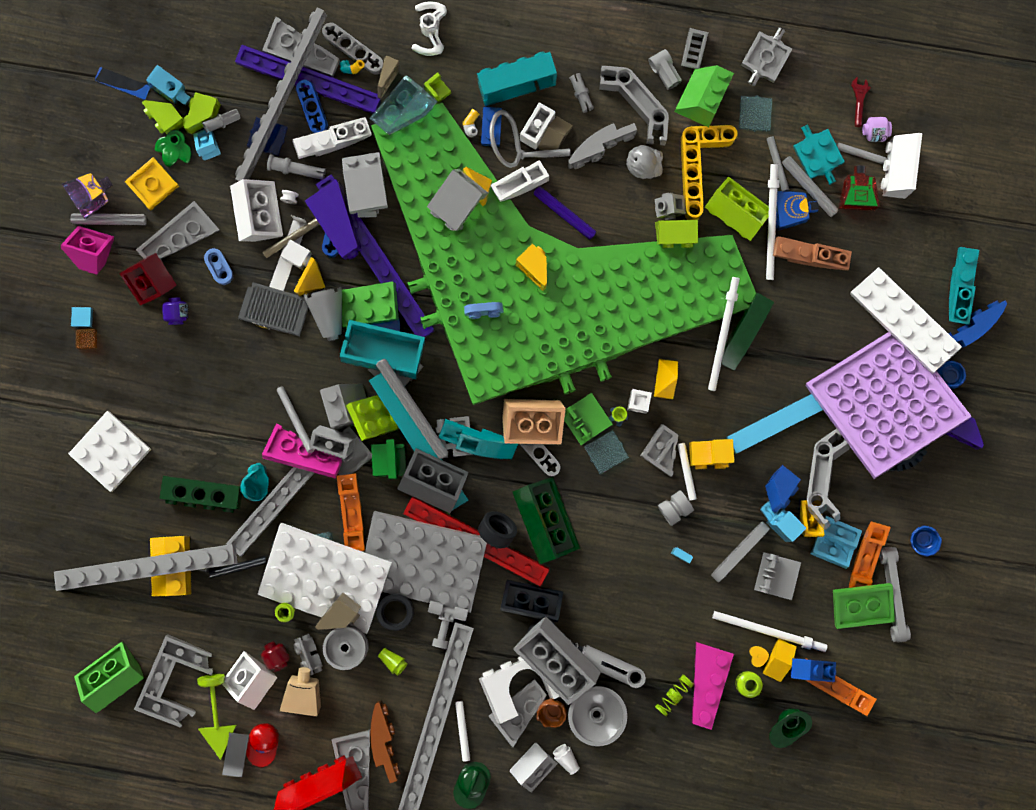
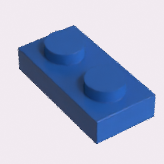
M483 107L481 146H492L490 141V123L493 115L502 108ZM502 115L497 118L494 126V139L497 147H500Z

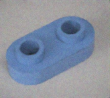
M215 248L209 249L204 255V261L214 280L221 285L229 284L233 279V271L220 250ZM217 256L218 261L212 262L213 257ZM222 273H227V277L222 279Z
M503 303L469 304L464 306L465 316H469V319H478L486 315L490 318L499 317L503 313Z

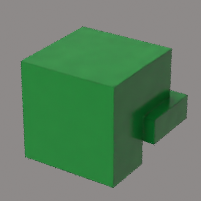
M389 439L386 440V444L371 445L374 477H388L391 480L398 479V476L404 475L406 470L404 444H396V440Z

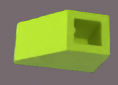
M195 92L194 98L192 97L189 102V113L183 120V126L188 133H195L204 128L202 122L217 117L221 105L218 99Z
M147 100L142 102L146 107L143 111L149 119L154 118L156 120L155 126L161 134L164 132L168 134L172 130H179L183 127L184 119L171 103Z

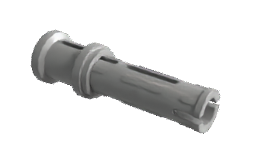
M270 154L267 162L268 171H281L285 175L294 173L321 180L325 178V168L292 162L287 157L282 159Z

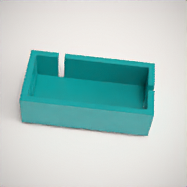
M539 52L534 57H522L514 63L509 64L505 62L497 68H485L480 73H477L478 87L484 106L535 92L534 81L536 80L540 90L556 86L557 72L551 52Z
M349 320L345 334L346 340L343 341L340 353L341 362L379 371L376 366L377 362L386 359L395 374L396 371H399V376L412 379L417 378L425 345V337Z

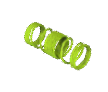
M684 674L679 678V681L686 691L677 685H673L675 690L671 688L666 695L674 703L662 698L669 710L659 704L655 706L666 717L668 715L666 711L671 712V709L664 700L677 705L683 697L676 687L684 692H688L681 680L690 688L694 686V683Z

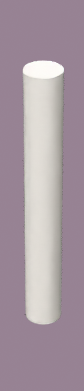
M680 443L677 445L689 501L695 500L697 497L685 443Z
M457 701L455 705L462 760L470 761L463 701Z

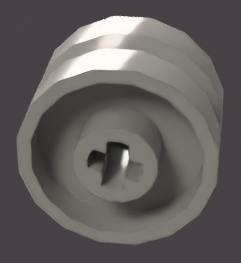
M350 625L346 628L332 630L325 637L323 643V655L327 663L339 670H350L358 666L367 656L369 649L365 633ZM342 645H348L349 649L345 651V648H342Z

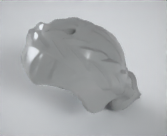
M639 145L629 152L626 161L627 168L637 178L651 179L658 177L663 171L661 164L663 153L646 145Z

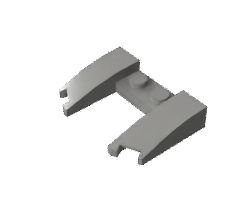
M167 634L134 710L181 727L182 723L180 721L188 714L193 717L196 711L163 697L162 694L176 662L212 675L213 668L208 666V657H212V653Z

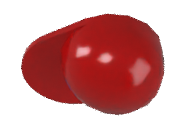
M261 723L256 725L250 732L246 755L250 763L257 767L269 765L276 756L279 734L273 725Z

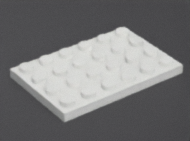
M281 523L258 595L280 603L291 604L296 609L322 618L338 597L345 593L361 606L358 612L360 614L359 618L354 624L349 623L348 625L356 627L367 634L392 562Z

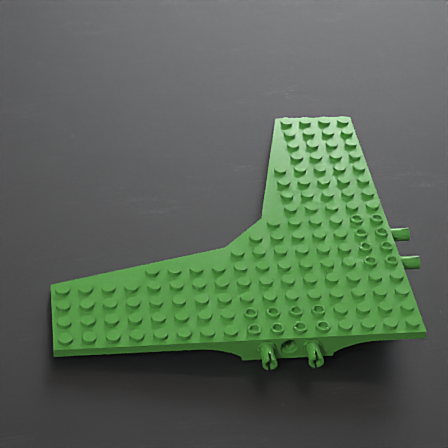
M439 103L371 125L424 274L421 279L407 282L411 294L424 289L430 291L436 307V313L420 317L424 329L439 323L443 326L472 405L525 387L547 383L556 379L560 380L564 394H569V392L576 391L570 374L593 366L596 367L600 382L605 381V379L609 380L612 376L607 367V361L616 359L625 353L653 342L722 319L727 304L726 294L730 290L732 277L740 278L737 289L738 299L734 303L732 315L747 310L756 294L733 235L698 238L697 244H693L692 248H681V244H674V248H662V244L657 245V241L576 248L530 227L510 199L500 202L491 186L486 205L482 207L479 202L463 223L464 227L462 230L453 231L445 225L446 222L441 218L434 217L430 213L431 210L427 207L451 171L460 169L463 172V168L468 167L491 179V185L497 182V180L444 104ZM532 244L536 247L539 246L546 253L547 285L544 291L515 265L516 259ZM503 303V313L499 317L490 318L486 315L478 319H469V316H465L464 306L469 304Z

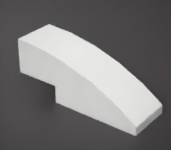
M539 160L525 169L522 167L490 186L499 201L502 202L548 182L549 174Z

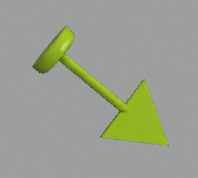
M205 675L199 677L197 682L200 687H210L214 727L198 728V730L221 760L227 747L229 732L233 733L236 725L219 726L215 686L225 682V675Z

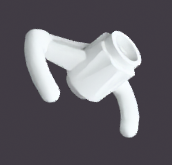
M423 2L415 6L416 11L419 12L425 9L436 10L434 13L424 14L420 18L421 32L424 36L429 37L434 47L427 49L413 44L412 50L422 55L434 56L441 54L444 49L438 36L440 20L446 15L447 9L445 5L438 2Z

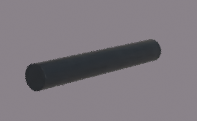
M263 556L209 571L210 578H215L267 564V558Z

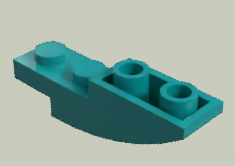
M958 248L956 264L952 270L950 284L949 322L970 324L976 288L974 280L979 250Z
M445 419L438 437L439 439L456 444L455 449L497 459H512L518 444L504 443V436L486 429H482L480 432Z

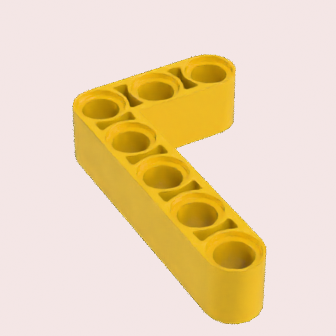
M731 125L691 126L683 131L680 141L683 195L686 206L685 218L687 220H698L703 213L700 148L731 146L737 137V130ZM707 133L711 134L713 140H707L704 135ZM729 133L732 139H726L723 134ZM686 135H693L695 140H687ZM693 153L696 158L689 159L686 154ZM694 171L697 177L691 178L687 172ZM694 189L698 195L691 196L688 190ZM696 208L698 210V214L692 215L689 212V209Z

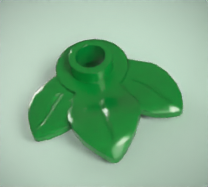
M172 130L166 137L159 138L155 144V151L162 152V160L167 167L172 166L178 159L185 163L190 162L191 148L185 143V136L181 131ZM174 136L178 138V141L176 143H174L172 140Z

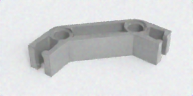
M602 66L599 90L619 91L647 123L646 144H654V136H652L654 129L662 131V137H660L659 141L660 145L665 146L669 120L667 110L632 70L625 67ZM604 75L615 77L616 79L615 81H604ZM626 77L629 81L623 83L619 78ZM660 116L663 119V121L656 122L654 120V117Z
M837 428L815 444L807 495L808 510L824 530L831 526L829 521L821 515L825 510L833 516L835 522L840 520V512L828 499L833 461L850 449L845 439L838 446H832L833 442L841 439V434ZM821 450L829 451V453L826 455L820 454L819 452ZM816 500L822 502L820 506H814L812 503Z

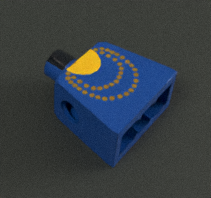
M777 191V231L806 223L809 220V213L818 212V202H807V196L804 192Z

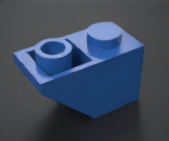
M783 465L765 485L771 509L774 513L781 508L784 510L789 505V497L794 496L798 491L797 485L801 480Z
M792 658L791 678L835 682L836 662Z

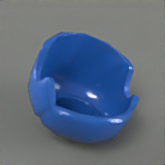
M947 361L937 370L952 390L960 387L966 379L964 367L955 361Z
M921 526L912 532L910 542L916 553L928 557L935 555L940 550L942 539L933 527Z

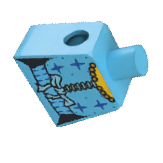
M158 65L146 79L152 90L173 104L179 101L186 106L192 96L185 92L186 89L183 83Z

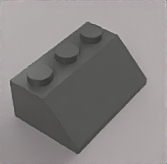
M416 448L397 489L451 513L469 472Z

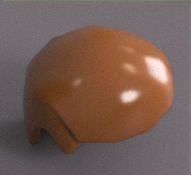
M552 698L544 700L537 710V721H540L544 727H559L565 722L567 717V709L564 704Z

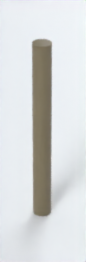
M316 218L262 253L266 258L270 257L284 248L289 240L295 241L320 225Z

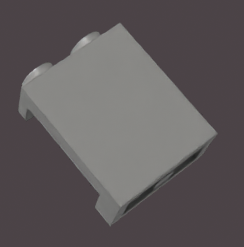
M454 169L427 207L431 210L430 213L434 217L445 221V225L449 229L458 231L462 230L464 227L463 223L479 201L487 196L488 192L460 169Z

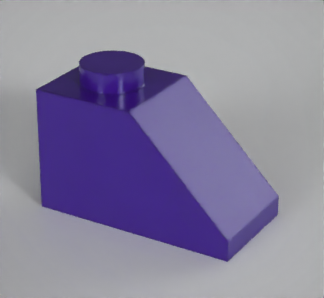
M972 417L946 433V435L974 449H981L984 446L976 421Z

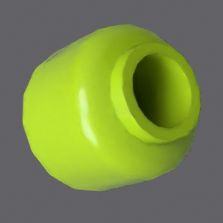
M745 671L736 678V689L744 697L753 698L762 691V680L754 672Z

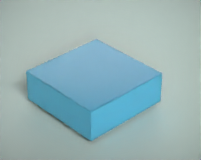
M72 307L71 326L92 327L93 308Z
M677 547L673 548L671 552L672 555L686 563H690L693 559L692 555Z

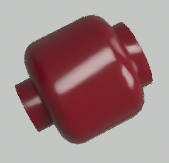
M272 641L264 646L265 650L262 651L261 658L268 670L276 672L288 665L287 662L290 657L282 643L276 644L275 641Z

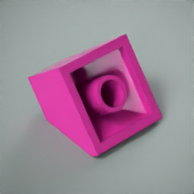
M77 226L61 244V249L78 269L97 275L106 264L114 236Z

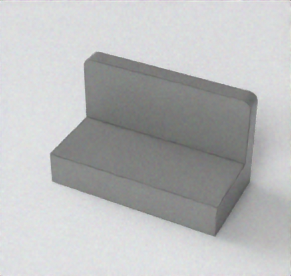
M534 743L510 769V773L521 786L532 792L558 763L538 743Z

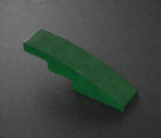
M759 293L755 294L748 309L742 315L737 327L733 329L725 345L722 365L733 371L736 369L765 321L774 301Z

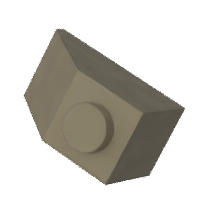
M342 593L322 616L315 628L318 630L346 628L349 623L354 624L359 618L360 614L358 612L361 606L345 593Z

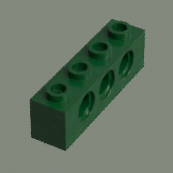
M163 476L159 499H165L166 504L177 505V501L184 502V506L195 508L196 504H201L203 509L215 510V506L223 507L222 511L234 513V509L240 510L242 493L240 486ZM181 487L186 489L184 497H180L178 493ZM203 489L205 491V498L199 500L197 494ZM219 492H222L225 496L221 503L216 499Z

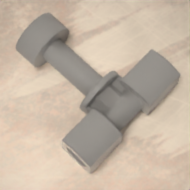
M430 601L428 612L439 615L438 619L442 620L438 638H433L432 646L447 649L449 641H445L449 622H454V619L466 621L468 610L459 607L450 608L443 606L444 604Z

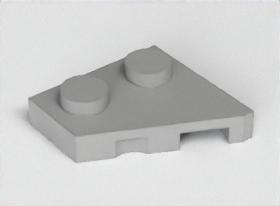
M661 424L640 456L672 477L678 434Z

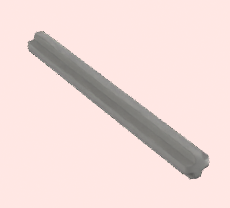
M382 359L377 362V368L439 459L447 456V449L387 360Z

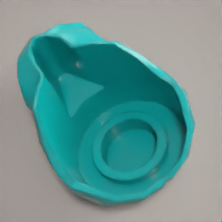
M261 463L250 465L248 474L241 481V493L250 501H260L268 493L269 478L264 465Z

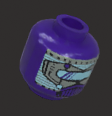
M169 298V302L162 304L163 320L168 322V325L184 324L183 321L188 319L187 303L181 301L180 298Z

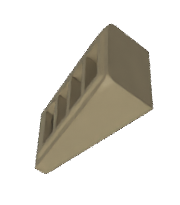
M386 56L384 59L378 83L377 94L380 99L385 95L399 70V61L389 56Z

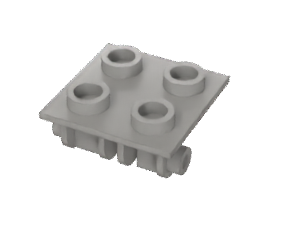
M763 552L754 590L792 600L801 562Z

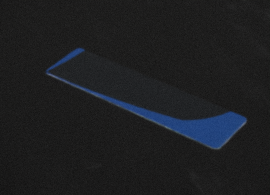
M102 67L99 68L95 77V81L142 99H146L150 90L149 85Z

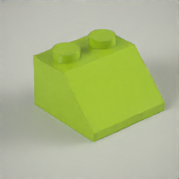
M698 220L655 222L657 245L662 244V248H674V244H681V248H692L693 244L698 243Z

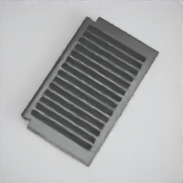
M253 282L252 287L247 288L238 319L300 337L309 307L303 296Z

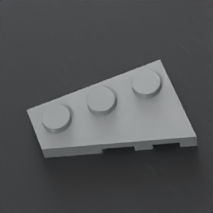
M535 679L511 697L518 716L499 724L496 722L493 712L489 715V718L512 747H514L527 724L538 710L539 705L547 696Z

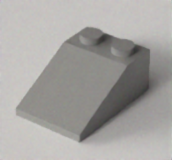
M380 153L342 158L349 213L354 214L388 208Z

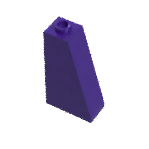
M335 179L306 199L305 203L340 256L345 260H351L359 254L361 246L352 216L349 213L343 187Z

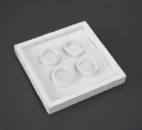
M107 411L68 454L106 489L113 492L148 454L151 448L110 411Z

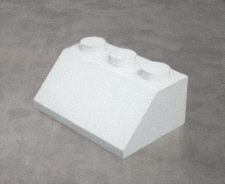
M922 133L897 135L887 142L885 152L888 153V160L884 161L883 171L886 172L885 178L881 182L883 196L905 199L916 190Z
M242 179L230 186L239 241L256 242L283 236L274 181Z

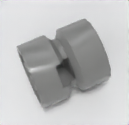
M681 490L672 495L670 501L665 500L657 505L671 526L681 520L680 516L686 517L694 511L691 503Z

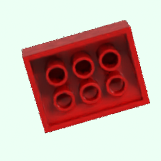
M345 755L335 759V764L331 766L327 763L318 767L317 773L312 774L310 771L300 776L301 780L295 782L293 779L283 784L284 788L277 793L274 810H303L351 786L362 778L353 756L348 758Z

